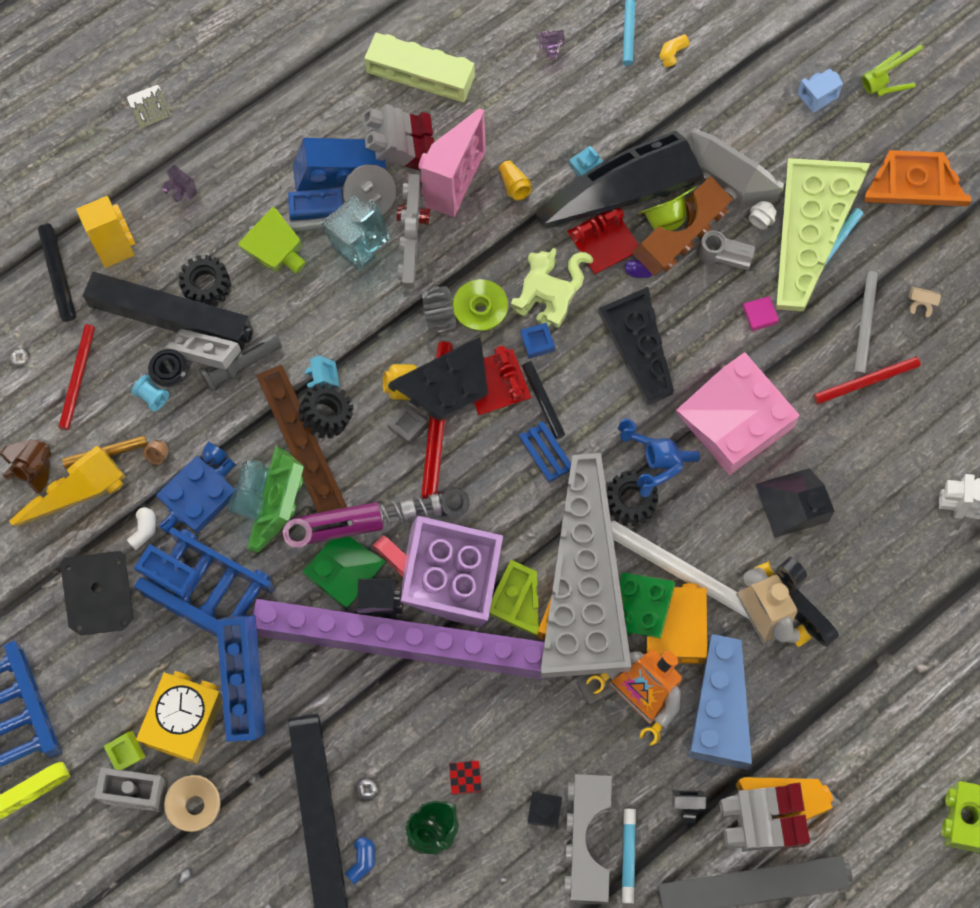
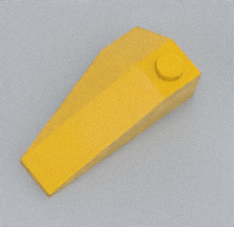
M96 446L67 469L70 475L66 479L62 477L59 480L53 481L46 490L48 495L44 498L40 495L33 499L11 518L9 522L13 526L19 527L100 497L107 492L111 495L124 485L122 480L126 476L106 451Z

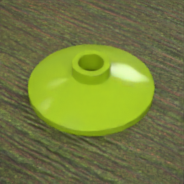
M484 279L469 281L461 286L454 296L455 317L464 327L470 330L487 331L493 329L506 317L508 311L507 296L504 290L492 281ZM483 306L486 310L484 312H477L476 308Z

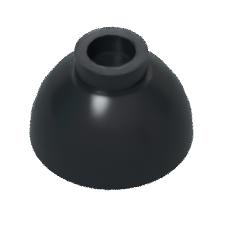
M172 349L159 351L151 358L148 365L150 378L157 385L168 388L179 385L185 379L188 370L185 357Z

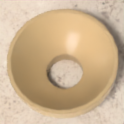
M197 775L185 776L173 783L165 796L164 802L165 813L169 821L178 829L187 832L201 831L210 826L217 818L221 806L220 795L215 785L207 778ZM194 797H199L204 801V809L197 815H192L187 810L188 802Z

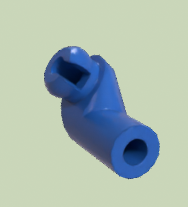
M360 837L355 841L354 848L356 849L357 862L345 872V875L354 885L372 870L375 865L376 848L373 841L366 837Z

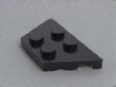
M478 337L390 381L388 387L393 392L398 390L410 398L409 402L417 408L424 409L428 415L439 422L485 399L488 395L481 339Z

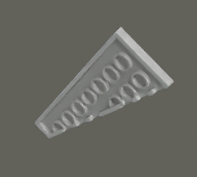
M601 453L572 455L540 671L541 678L628 672L631 670Z

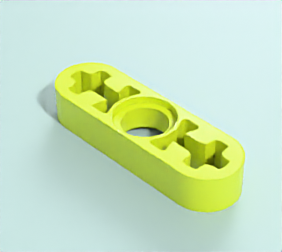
M58 762L45 768L1 794L0 820L66 782L71 775L64 762Z

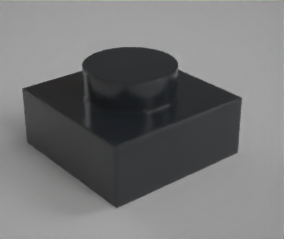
M532 792L527 824L557 829L562 797Z

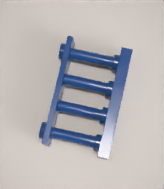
M171 528L169 533L177 544L169 555L180 560L187 548L201 555V558L194 567V570L198 571L200 576L185 599L165 591L164 587L142 577L134 585L139 594L216 637L217 619L214 618V610L236 575L251 584L230 617L245 616L261 589L270 594L275 590L270 582L271 577L258 569L252 572L196 541L197 537L190 531L182 529L180 532L174 528ZM211 562L225 568L226 571L204 606L200 605L199 608L190 605L189 602L191 600L189 597Z
M15 640L3 645L7 655L3 656V660L0 661V674L7 670L9 672L13 671L16 682H13L12 687L0 691V704L18 697L19 699H24L27 708L23 709V713L0 723V736L26 724L29 726L33 725L37 735L33 736V740L0 754V767L36 751L39 753L43 752L50 758L62 754L23 647Z

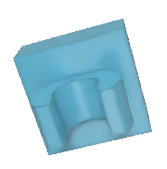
M589 146L571 158L569 166L580 177L604 161Z
M319 355L310 359L311 367L305 370V374L313 376L314 380L307 384L309 388L313 389L317 384L322 387L324 383L329 384V389L333 385L338 386L337 388L340 387L335 361Z

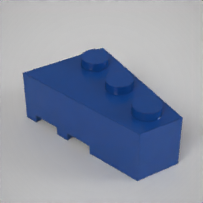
M303 138L293 163L296 192L343 187L347 176L355 168L362 165L375 164L386 170L385 160L376 159L375 151L366 148L365 139Z

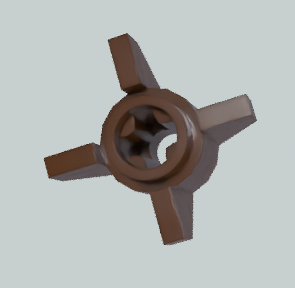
M30 439L7 445L2 449L0 455L8 464L12 463L3 476L6 479L16 477L24 482H28L31 479L28 485L37 494L41 493L47 486L50 459L52 457L49 446L41 440Z

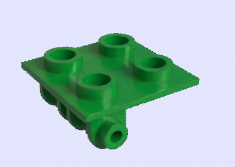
M622 572L619 583L627 636H632L633 633L661 639L676 582Z

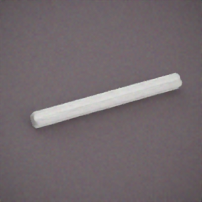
M611 521L613 540L687 583L698 584L699 588H707V595L748 618L736 596V591L618 522Z

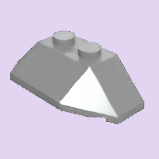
M697 128L691 131L689 145L704 175V178L699 180L701 184L711 176L733 199L731 202L739 206L753 205L760 201L775 202L780 199L784 184L779 180H775L773 175L762 166L711 134L702 132Z

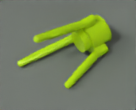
M919 45L902 56L901 51H897L873 70L862 75L861 81L866 92L870 95L876 92V95L880 97L886 93L915 88V83L886 87V84L889 83L887 72L920 52L923 46Z

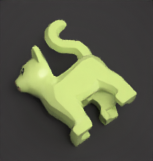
M555 248L550 253L545 251L539 253L531 252L527 259L531 270L524 279L520 298H513L511 307L514 313L525 317L536 302L544 304L546 309L538 314L536 318L537 323H547L548 327L553 324L556 328H559L567 315L569 304H571L576 291L583 283L584 276L579 268V264L581 262L592 263L593 257L586 252H578L572 255L568 262V270L573 279L568 282L548 275L557 263Z

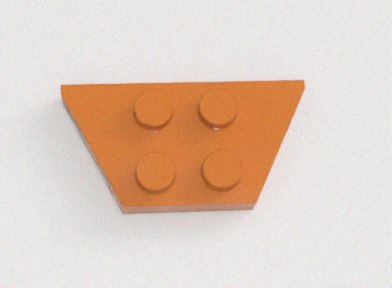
M890 150L870 188L867 190L864 202L969 206L971 197L969 194L965 195L959 185L960 179L956 172L951 169L950 162L944 152Z

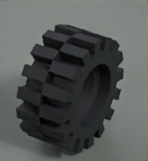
M201 255L196 256V262H193L192 258L189 259V266L187 267L184 264L181 267L183 273L179 272L178 276L180 279L179 285L184 297L208 305L212 303L215 307L218 306L217 300L223 303L226 300L224 294L229 296V287H231L230 277L223 262L220 263L216 257L212 260L210 255H205V260H202ZM211 274L215 277V283L212 287L204 290L195 287V280L199 276Z
M324 383L322 387L317 384L313 389L310 388L298 409L300 422L305 421L303 424L304 429L306 430L310 427V434L313 436L318 432V438H324L326 434L328 439L333 438L334 435H340L352 418L354 408L353 404L349 405L351 398L349 396L344 398L346 392L343 389L337 392L338 386L333 385L331 389H329L328 383ZM323 404L329 406L335 412V417L328 418L321 415L316 409V405Z
M631 470V474H627L626 471L621 472V476L618 477L616 475L613 478V482H610L608 485L607 499L610 516L614 515L616 522H619V520L623 521L622 525L627 526L628 523H632V526H637L638 522L644 524L647 522V518H651L656 510L659 496L657 494V486L653 488L649 497H643L642 504L636 508L626 507L621 501V494L627 489H635L640 492L641 486H637L639 477L645 474L643 472L640 475L636 474V470Z

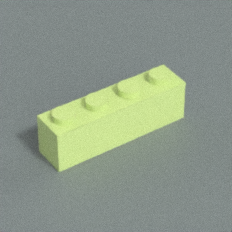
M375 33L364 58L366 73L463 103L475 78L474 63L468 59L447 55L441 50L421 47L415 42L408 43L396 39L389 34Z

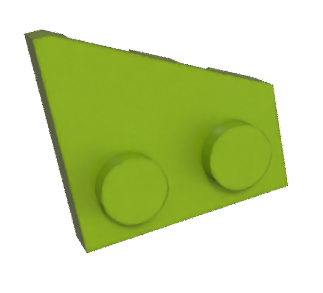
M510 560L492 597L489 612L490 616L535 637L538 636L539 629L537 571Z

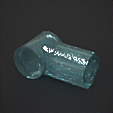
M245 461L243 463L237 488L233 491L228 504V512L253 521L258 520L264 507L265 498L262 497L269 469L264 463L258 461Z

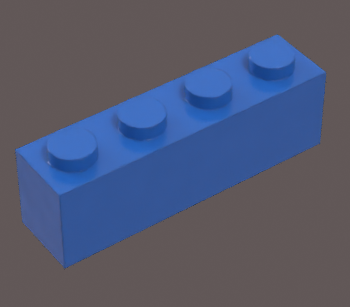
M256 615L225 617L216 620L226 742L256 740L265 735Z

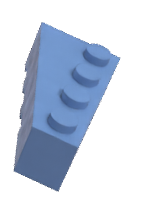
M712 634L707 646V659L702 674L688 758L748 770L752 764L742 640Z

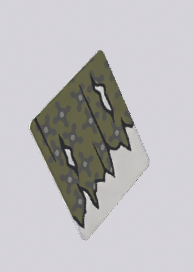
M159 85L127 97L140 128L171 116Z

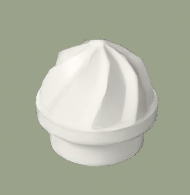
M760 201L752 206L750 209L751 214L748 218L754 226L765 230L768 226L774 224L777 211L771 203Z

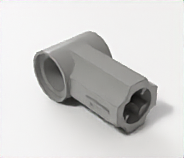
M712 230L704 234L698 248V257L706 264L719 262L748 271L755 246L727 239L722 233ZM706 245H713L717 250H710Z

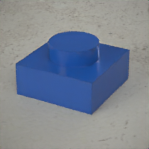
M547 323L520 330V336L528 359L555 351V345Z

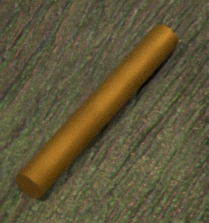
M143 435L101 448L109 456H114L146 447L148 442L146 436ZM89 451L62 458L64 468L68 469Z

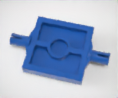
M196 456L156 495L170 512L158 526L167 534L171 528L180 522L189 526L198 534L238 495L237 491L225 479V476L236 467V464L227 457L218 468H214Z

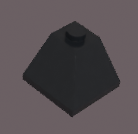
M810 468L755 485L775 538L827 523L835 512L825 485Z

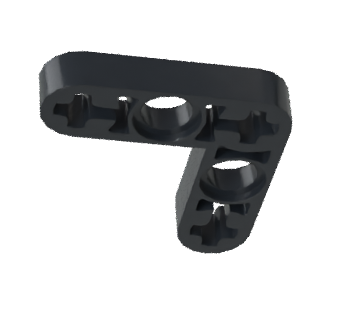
M788 557L777 567L773 575H778L782 583L788 588L789 595L797 608L795 619L800 624H803L806 627L805 629L820 644L828 647L839 637V633L832 623L799 591L807 578V572L797 560Z

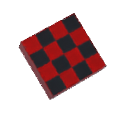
M479 761L449 763L452 795L482 792Z

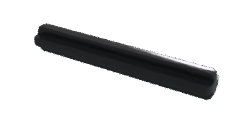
M46 223L38 227V233L60 318L63 322H68L76 318V313L54 228L51 224Z

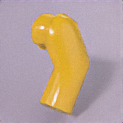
M686 34L664 43L659 54L664 67L675 65L677 62L676 52L690 46Z

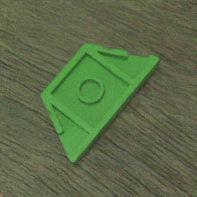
M279 447L274 449L247 550L259 553L293 516L296 509L295 497L303 483L301 475L304 466L287 450Z

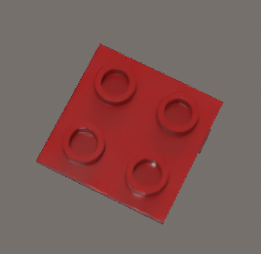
M621 208L603 212L567 231L579 252H586L593 257V262L587 264L594 275L632 256V252L639 246L622 220L624 213Z
M499 346L494 349V355L484 358L488 395L485 399L474 404L479 416L532 398L513 348L508 350L505 349V346Z

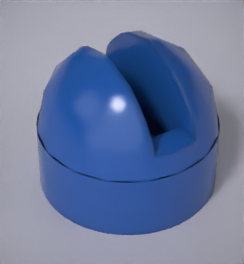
M208 441L203 449L202 457L205 462L209 461V465H218L228 453Z

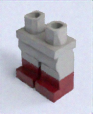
M385 104L379 110L369 108L362 115L363 125L372 127V131L366 135V148L375 151L377 160L383 161L386 159L391 163L421 171L419 169L420 159L423 153H428L431 145L434 143V138L431 137L433 135L431 115L425 112H421L419 115L406 113L388 104Z
M800 782L771 788L738 791L734 796L719 801L721 817L737 816L738 828L724 830L726 847L742 848V852L752 850L799 848L810 844L806 815H800L805 811ZM792 816V817H787V818L772 819V818H776V817Z

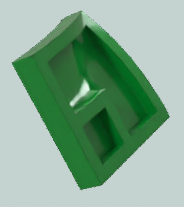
M349 536L330 540L302 571V575L347 611L357 599L358 579H374L386 561Z

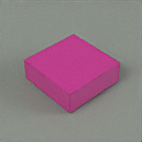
M770 296L743 303L742 308L751 332L778 324L779 319Z

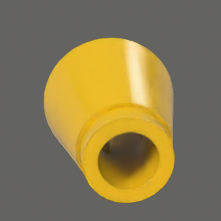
M512 161L503 162L498 170L507 195L516 201L525 199L532 191L530 179Z

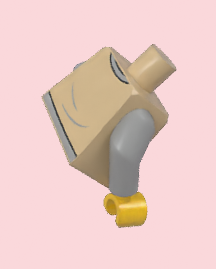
M767 561L747 571L743 579L744 583L749 587L737 592L736 596L762 643L776 638L780 642L795 643L800 647L811 640L812 636L809 635L803 624L793 628V620L797 614V608L789 595L788 588L782 583L778 575H773L770 562Z

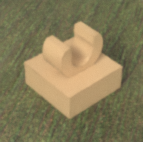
M911 286L908 297L914 301L910 305V312L915 314L916 307L923 304L926 306L924 316L930 317L932 314L931 304L938 306L941 294Z

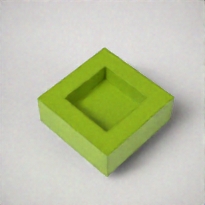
M133 731L127 732L104 745L110 761L116 770H125L146 758Z

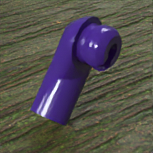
M630 260L625 265V272L634 278H650L653 276L639 260Z

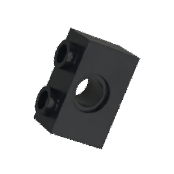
M358 579V613L360 615L397 620V614L403 613V603L400 602L401 589H396L394 579Z

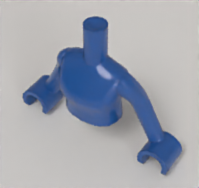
M623 419L618 426V430L622 431L620 437L623 441L628 442L632 439L646 445V459L651 469H666V471L655 477L649 474H642L639 477L637 486H641L640 495L643 497H649L655 486L680 473L683 468V462H699L700 460L699 451H680L676 443L671 439H653L635 433L636 424L630 419Z

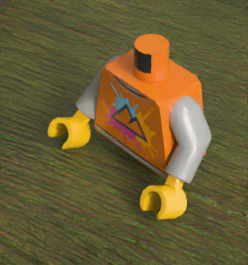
M649 650L645 654L639 651L629 652L631 660L630 671L593 674L587 680L586 685L592 679H598L601 687L594 691V694H598L604 689L606 681L611 679L612 681L609 685L649 724L655 721L652 727H647L640 733V739H643L648 731L654 733L655 738L649 745L652 746L660 741L661 729H666L680 710L681 691L678 686L682 681V677L674 669L678 664V659L669 651L663 652L661 656L655 650Z

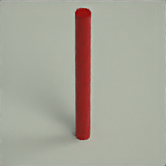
M90 324L84 325L58 428L68 431L70 429L95 327Z
M916 356L815 393L813 397L818 405L921 366V363Z

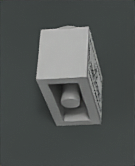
M100 768L94 799L107 805L162 812L168 782L158 775Z

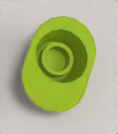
M696 186L663 204L643 210L638 214L644 213L654 230L657 227L673 231L683 224L687 215L684 195L695 189Z

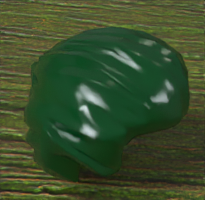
M431 801L421 804L416 812L410 814L411 816L407 821L405 829L407 842L409 843L408 846L413 851L419 854L437 855L452 846L459 827L455 804L444 801Z

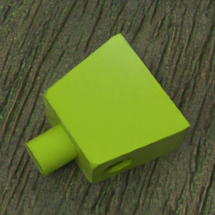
M274 206L238 243L243 253L275 273L280 272L286 265L292 272L297 274L306 265V261L297 254L303 247L301 240Z

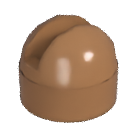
M153 440L143 450L144 457L155 465L162 464L169 453L167 444L163 441L159 442V440Z

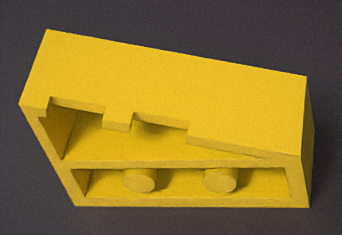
M108 196L76 208L85 231L104 268L135 256L131 246L136 243L118 204L112 205Z

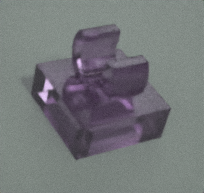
M564 30L537 33V49L546 48L547 60L557 59L558 47L563 46L565 41Z
M173 165L167 171L169 180L163 184L162 189L165 194H168L172 189H176L177 191L172 195L175 202L181 201L184 195L191 200L198 193L193 179L177 166Z

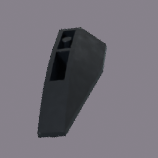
M675 130L630 148L602 162L557 193L535 214L536 218L545 228L554 227L657 197L667 196L676 189L693 185L696 181L703 179L704 175L687 139Z

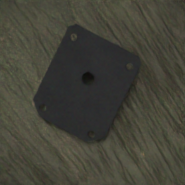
M121 551L64 557L60 566L68 627L81 636L124 630L134 619L125 554ZM116 559H120L121 563L117 564ZM66 565H70L71 569L67 570ZM95 583L101 585V591L98 593L92 590ZM125 620L126 625H121V621ZM77 626H81L82 630L78 631Z

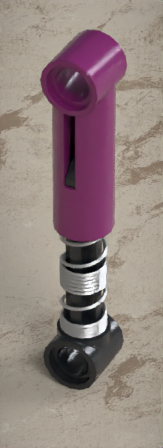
M448 487L434 495H429L425 499L417 497L414 501L412 499L400 500L398 504L392 502L388 506L373 502L305 516H294L284 525L282 534L288 545L302 547L308 544L383 530L386 523H389V525L397 521L406 523L414 521L417 516L429 518V515L434 514L435 517L438 515L442 517H459L468 511L470 499L465 491L457 487ZM452 494H458L461 498L460 506L456 509H449L447 506V499ZM340 522L339 526L313 531L311 527ZM300 524L305 528V534L302 538L293 539L289 536V529L292 525Z

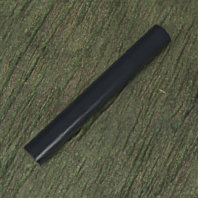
M532 361L524 363L522 368L555 439L564 437L566 434Z

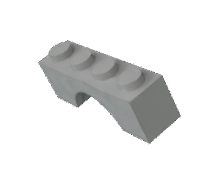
M575 774L574 783L568 782V801H573V813H567L566 832H572V844H566L565 863H571V876H565L564 895H570V903L608 904L609 870L599 865L590 856L586 846L585 835L588 826L596 817L610 811L612 776Z

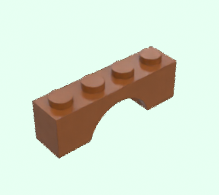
M710 176L685 200L688 215L685 230L669 231L657 227L632 254L653 276L657 275L661 270L667 273L678 262L675 257L679 253L684 256L695 245L692 240L696 236L701 239L712 228L709 223L713 219L718 222L729 211L726 206L733 199Z

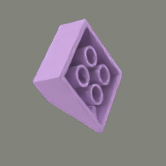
M417 516L411 526L406 551L400 602L451 621L481 627L488 621L503 535Z

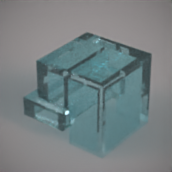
M354 195L321 222L332 249L359 271L376 258L373 252L390 239L378 205L372 200L364 204Z

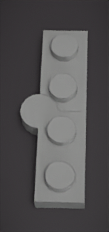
M409 174L408 183H403V199H407V210H402L401 226H405V237L400 236L399 252L404 253V261L398 264V280H402L404 288L415 289L421 182L420 175Z

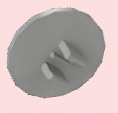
M375 164L362 165L355 168L347 176L343 185V198L347 207L355 215L363 218H376L385 214L392 207L396 197V185L393 177L384 168Z

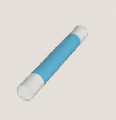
M624 809L623 904H634L636 809Z

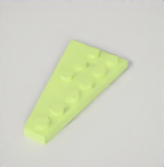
M788 158L776 310H805L832 251L831 249L834 247L836 238L839 236L869 170L870 163Z

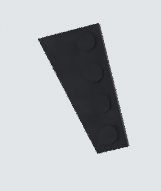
M646 287L600 307L598 314L647 405L673 395L674 389L662 348L661 336L656 324L654 308H652L649 288Z

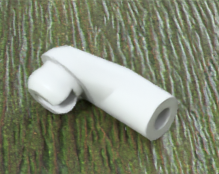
M146 507L140 508L137 511L138 531L127 539L128 543L135 550L156 533V516L151 509Z

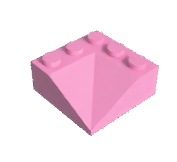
M479 108L434 142L427 154L423 153L419 162V169H421L420 182L423 184L421 194L424 196L425 207L455 218L486 152L485 116L483 109Z
M745 352L723 367L676 410L679 417L728 475H731L792 430L800 416Z

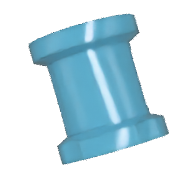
M148 375L140 377L131 390L135 397H140L148 403V408L152 411L159 410L169 398V392L156 386Z

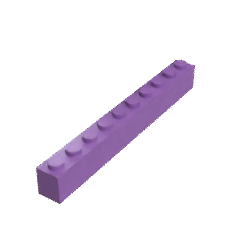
M256 599L253 615H256L257 636L545 680V678H541L540 674L545 642Z

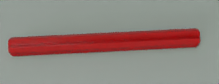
M440 341L437 346L436 358L452 351V343ZM431 416L429 419L422 499L436 494L439 483L445 419L439 422Z

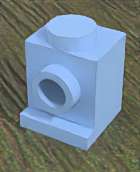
M828 69L822 74L820 72L814 74L809 80L806 78L801 80L797 95L815 113L839 98L843 83L838 73Z

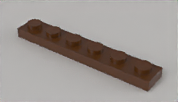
M282 364L256 375L291 455L304 466L301 476L317 512L321 513L347 508L315 436L310 434L311 428L309 427L305 430L303 427L305 421L300 422L299 420L300 413H298L300 403Z

